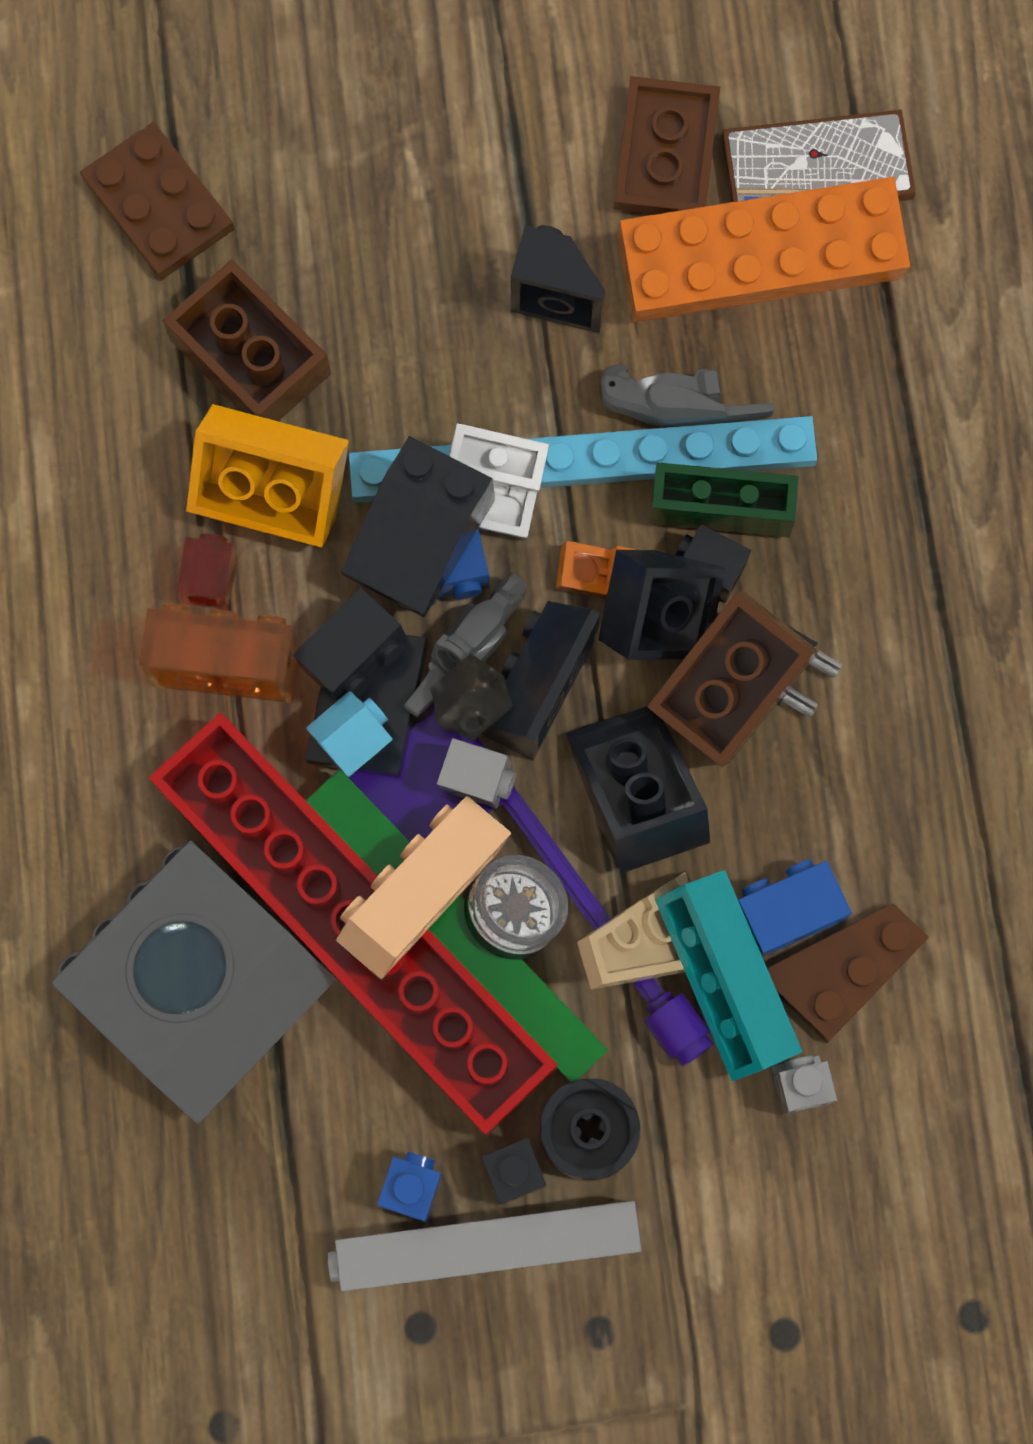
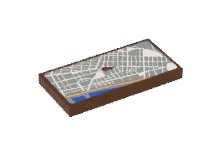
M902 109L723 129L722 143L731 202L895 176L899 201L913 200L916 194Z

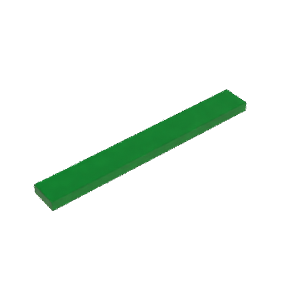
M341 769L306 800L377 876L389 864L397 869L404 861L400 855L410 842ZM459 895L429 930L558 1064L557 1068L570 1082L578 1080L608 1049L522 959L512 960L496 956L483 948L475 940L468 929L464 916L465 899Z

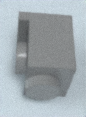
M819 1056L800 1057L771 1067L783 1115L829 1105L837 1101L828 1061L821 1062Z

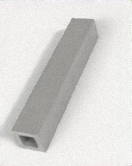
M635 1201L335 1240L336 1251L328 1252V1265L331 1282L340 1281L341 1291L629 1254L642 1252Z

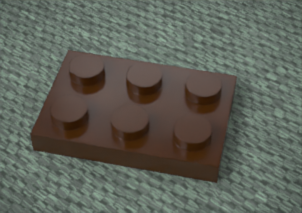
M630 76L614 201L615 210L662 214L706 207L720 95L719 86Z
M154 121L80 171L83 181L160 281L235 230L231 219Z

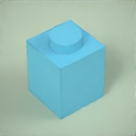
M351 691L347 692L306 727L307 731L347 777L351 776L393 740L382 727L388 718L371 698L362 703Z

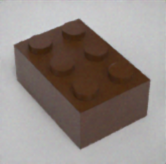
M232 259L163 319L170 341L241 412L280 421L331 375L327 354Z
M736 592L647 707L719 766L724 767L733 760L819 651L746 592Z

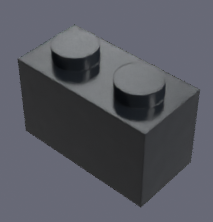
M360 588L293 656L301 669L337 702L349 691L356 697H359L371 682L370 677L382 665L388 666L398 659L405 648L404 643L408 638L401 624Z

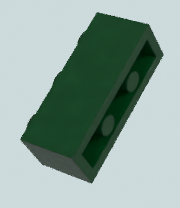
M656 462L649 524L699 529L702 524L715 531L789 538L795 523L799 476Z

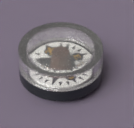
M508 855L492 861L470 886L464 901L466 924L475 940L490 953L512 960L526 959L540 953L561 931L568 915L567 894L558 876L542 862L523 855Z

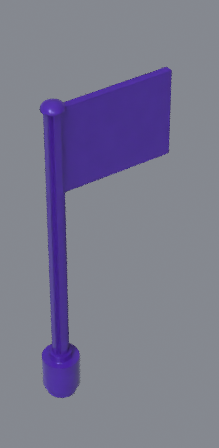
M452 695L439 697L432 704L431 715L411 728L401 778L355 771L348 777L409 842L418 834L425 839L433 831L429 824L440 810L447 804L454 809L464 799L443 792L437 785L452 738L486 749L454 705L455 697ZM513 786L509 798H500L498 806L504 805L589 924L596 930L611 920ZM477 803L487 813H490L491 811L496 809L493 807ZM654 978L632 982L648 1003L645 1009L650 1016L644 1020V1024L670 1060L676 1058L679 1064L684 1067L714 1045L707 1035L710 1033L709 1028L683 993L675 998L669 991L664 993Z

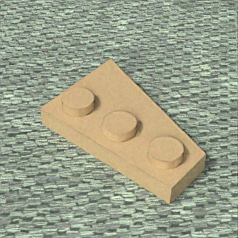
M686 872L672 878L577 942L591 990L685 972L655 899L689 883Z

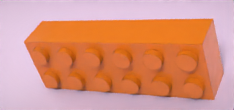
M895 176L620 220L616 233L632 323L900 280L911 267Z

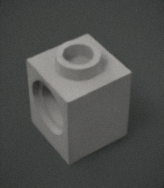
M452 738L437 785L443 792L461 798L468 796L474 802L497 809L500 798H509L515 782L516 771L510 770L512 762L507 755Z

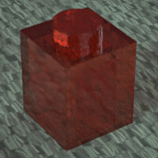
M208 533L200 534L199 539L186 537L177 586V594L182 604L229 610L238 556L233 543H227L228 540L225 537Z

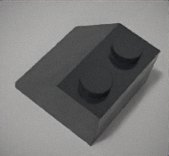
M525 225L511 274V312L600 333L605 290L571 236L563 235L559 229L547 225H540L537 228Z
M616 550L598 640L628 660L684 659L716 618L726 569L718 565L657 550Z

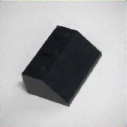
M547 601L542 613L535 610L532 612L522 633V636L527 638V641L521 653L512 652L502 669L500 677L506 681L499 695L490 693L480 711L478 718L484 721L482 725L483 736L534 761L598 638L600 613L592 609Z

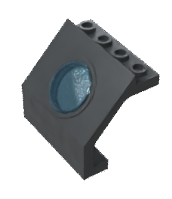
M188 840L182 847L174 848L164 857L161 868L148 881L138 884L129 893L127 903L113 917H108L97 925L93 931L92 939L79 952L70 954L62 961L51 984L157 1088L193 1121L199 1124L336 979L191 840Z

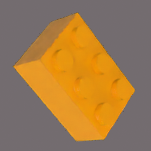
M212 404L195 431L186 511L322 548L337 519L349 440Z

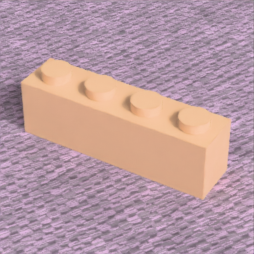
M468 796L454 809L448 804L445 805L429 824L433 831L425 839L420 834L416 835L401 853L400 857L404 860L401 865L395 869L389 864L371 884L370 887L375 892L367 900H364L359 895L340 917L346 924L336 941L381 980L496 857L511 835L508 829Z

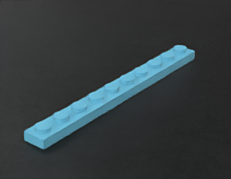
M813 416L528 439L549 444L540 488L654 479L656 462L743 471L816 466L817 463ZM451 445L430 447L449 456ZM401 449L349 453L353 503L372 502L385 474Z

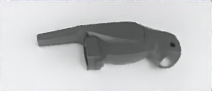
M615 364L603 372L599 384L600 398L604 407L647 424L663 428L755 420L771 417L775 410L773 403L734 406L719 403L720 388L717 370L700 369L695 373L694 377L677 373L657 374L636 381L628 375L629 367L627 365Z
M514 572L507 574L488 600L478 605L469 604L451 625L447 634H443L436 642L431 654L432 659L427 667L428 675L404 705L407 711L418 717L446 690L457 688L494 653L507 634V630L504 627L506 621L524 600L527 590V583L524 579Z

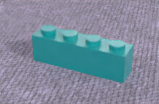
M723 870L687 883L656 898L655 902L731 1081L733 1082L762 1071L802 1053L803 1051L726 871Z

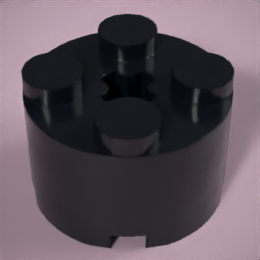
M580 1079L573 1081L558 1089L548 1100L540 1123L541 1145L550 1163L567 1177L586 1182L609 1178L618 1173L631 1160L637 1150L640 1140L638 1112L628 1094L607 1080ZM593 1117L600 1122L598 1131L603 1137L600 1141L591 1138L588 1143H585L579 1139L581 1129L576 1124L579 1120L588 1123Z

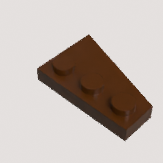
M893 903L767 969L779 997L828 1043L916 952L929 936Z

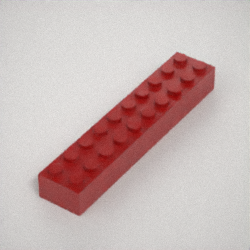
M221 712L148 777L169 803L486 1138L557 1070L558 1064L429 929L382 980L336 941L346 924L340 919L341 915L359 895L364 900H367L375 892L370 886L377 878V875Z

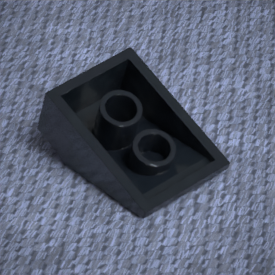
M409 436L383 478L344 563L341 574L425 618L495 501L493 478Z
M647 706L566 733L603 838L620 874L710 843L708 808L664 720Z

